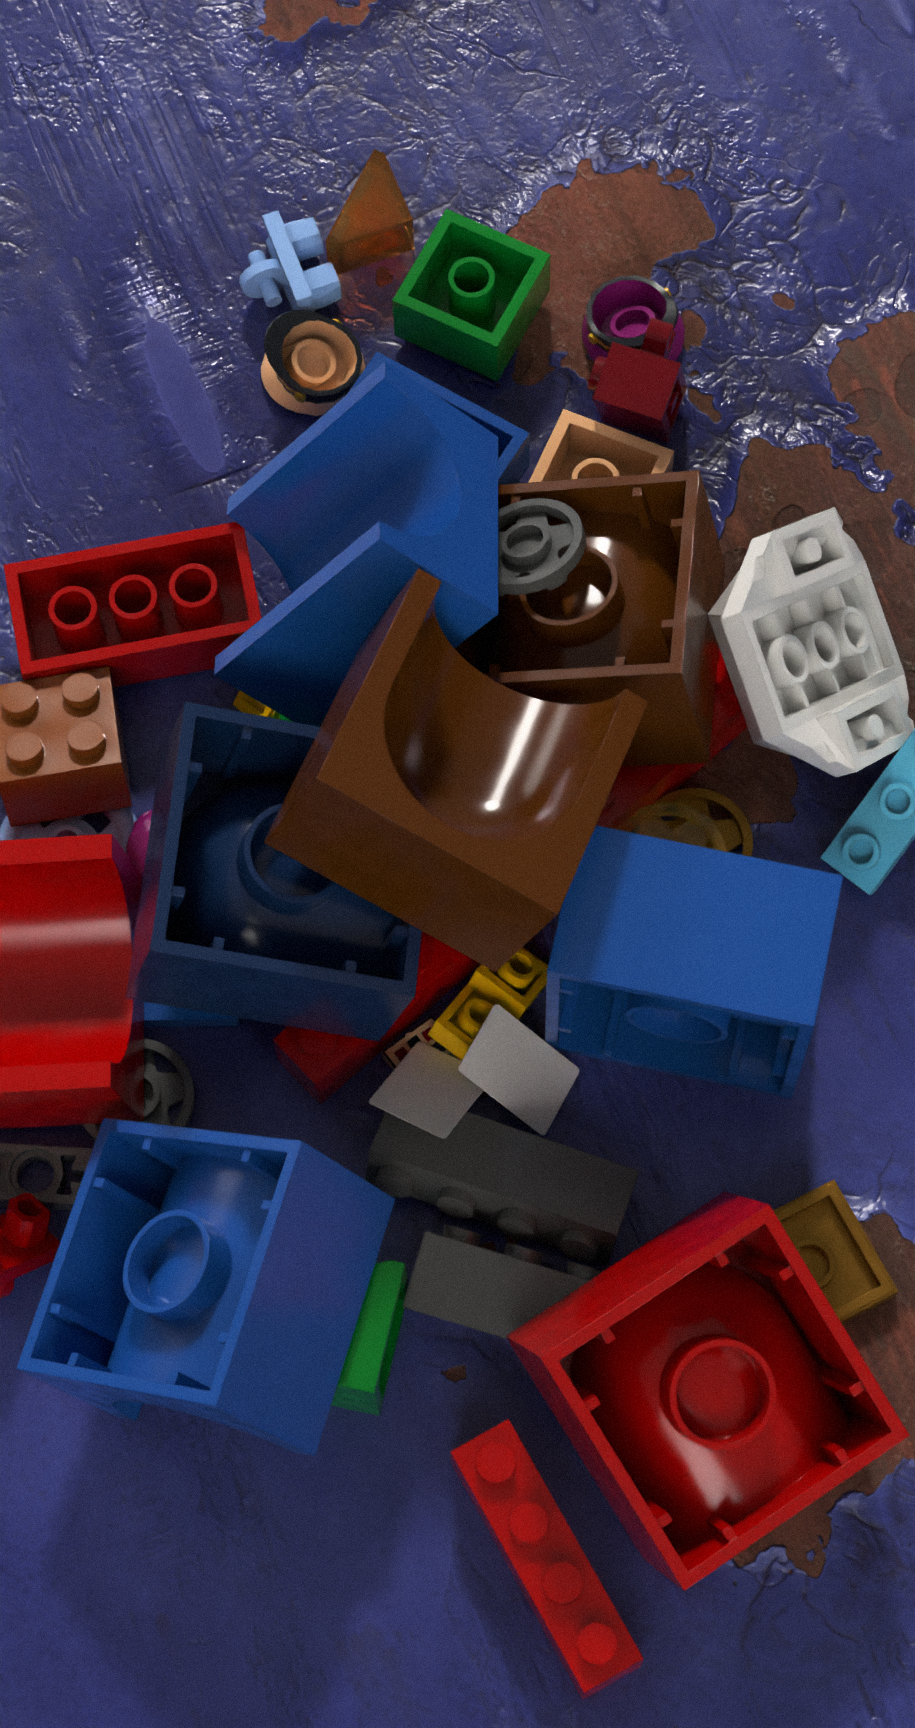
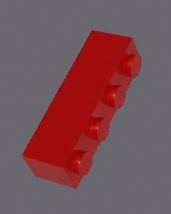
M510 1420L503 1421L450 1451L453 1468L582 1700L641 1667L644 1659Z

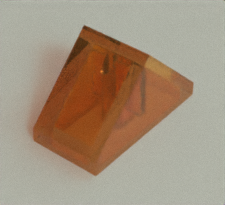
M375 149L325 240L327 261L333 264L338 275L414 250L413 218L385 153Z

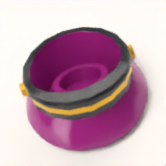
M637 275L619 276L604 282L592 293L582 322V341L594 362L598 355L607 358L612 342L641 350L650 319L654 318L674 324L673 331H676L667 359L675 361L683 348L685 329L677 304L672 299L668 288H663L652 279Z

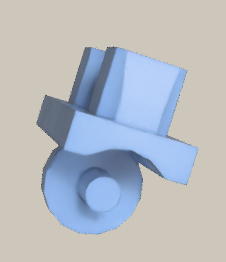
M279 210L262 215L263 223L269 235L266 239V246L271 259H266L262 250H255L248 255L247 258L250 266L244 270L239 279L244 294L250 298L263 297L266 306L274 307L282 302L279 291L283 288L292 310L313 312L342 299L340 281L331 262L305 271L302 270L300 261L324 254L323 242L314 217L284 224Z

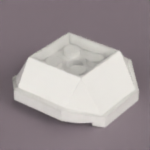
M835 507L753 538L740 570L712 607L708 617L753 743L797 757L834 777H840L857 772L897 751L915 728L913 720L907 714L909 694L905 673L867 564L855 541L843 531V520Z

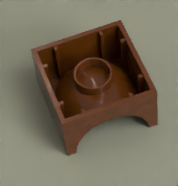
M700 470L498 485V510L512 503L534 498L553 499L569 505L580 517L586 534L587 544L581 560L567 575L565 583L551 591L543 589L528 594H505L502 597L498 596V615L454 649L473 667L492 680L509 689L536 699L561 704H593L611 699L623 690L628 689L649 701L621 767L709 762L718 642L708 613L723 593L725 562ZM547 516L550 526L567 523L557 517ZM517 520L506 525L498 532L507 531L510 527L517 523Z
M418 568L364 638L264 843L496 972L558 915L649 701L625 689L615 697L598 703L583 705L561 704L521 694L492 680L467 662L445 637L437 621L434 606L435 595L442 581Z

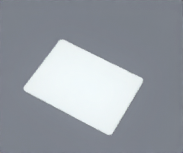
M498 1004L492 1007L458 1067L460 1073L540 1135H545L579 1074V1068Z
M417 1042L369 1099V1103L439 1138L445 1139L484 1090L459 1072L458 1067L461 1060L423 1042Z

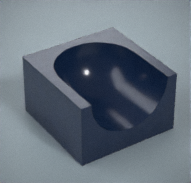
M184 702L159 761L126 999L373 1041H380L413 1000L416 993L422 931L264 843L320 727Z

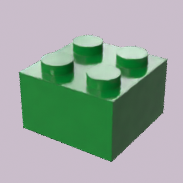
M446 209L392 299L395 336L498 382L550 291L551 254Z

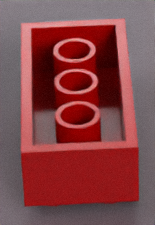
M237 522L3 565L20 670L24 681L109 666L114 687H120L214 669L215 657L262 619L245 530Z

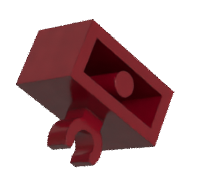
M651 318L641 350L612 342L607 358L600 355L597 356L591 370L587 389L593 391L592 401L595 403L602 421L669 442L687 389L681 363L667 359L676 331H673L674 324Z

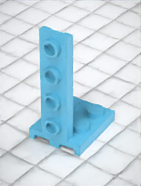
M915 729L820 857L869 895H872L879 888L915 839Z

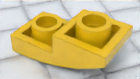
M524 947L515 953L496 972L481 964L467 985L436 1020L427 1035L460 1060H463L495 1004L500 1005L516 1019H521L547 985L548 965Z

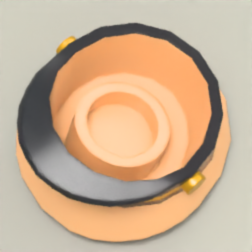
M292 310L278 315L267 327L264 338L265 355L261 365V379L270 397L288 410L313 416L324 415L348 394L366 368L359 342L352 332L344 327L338 319H330L313 311Z

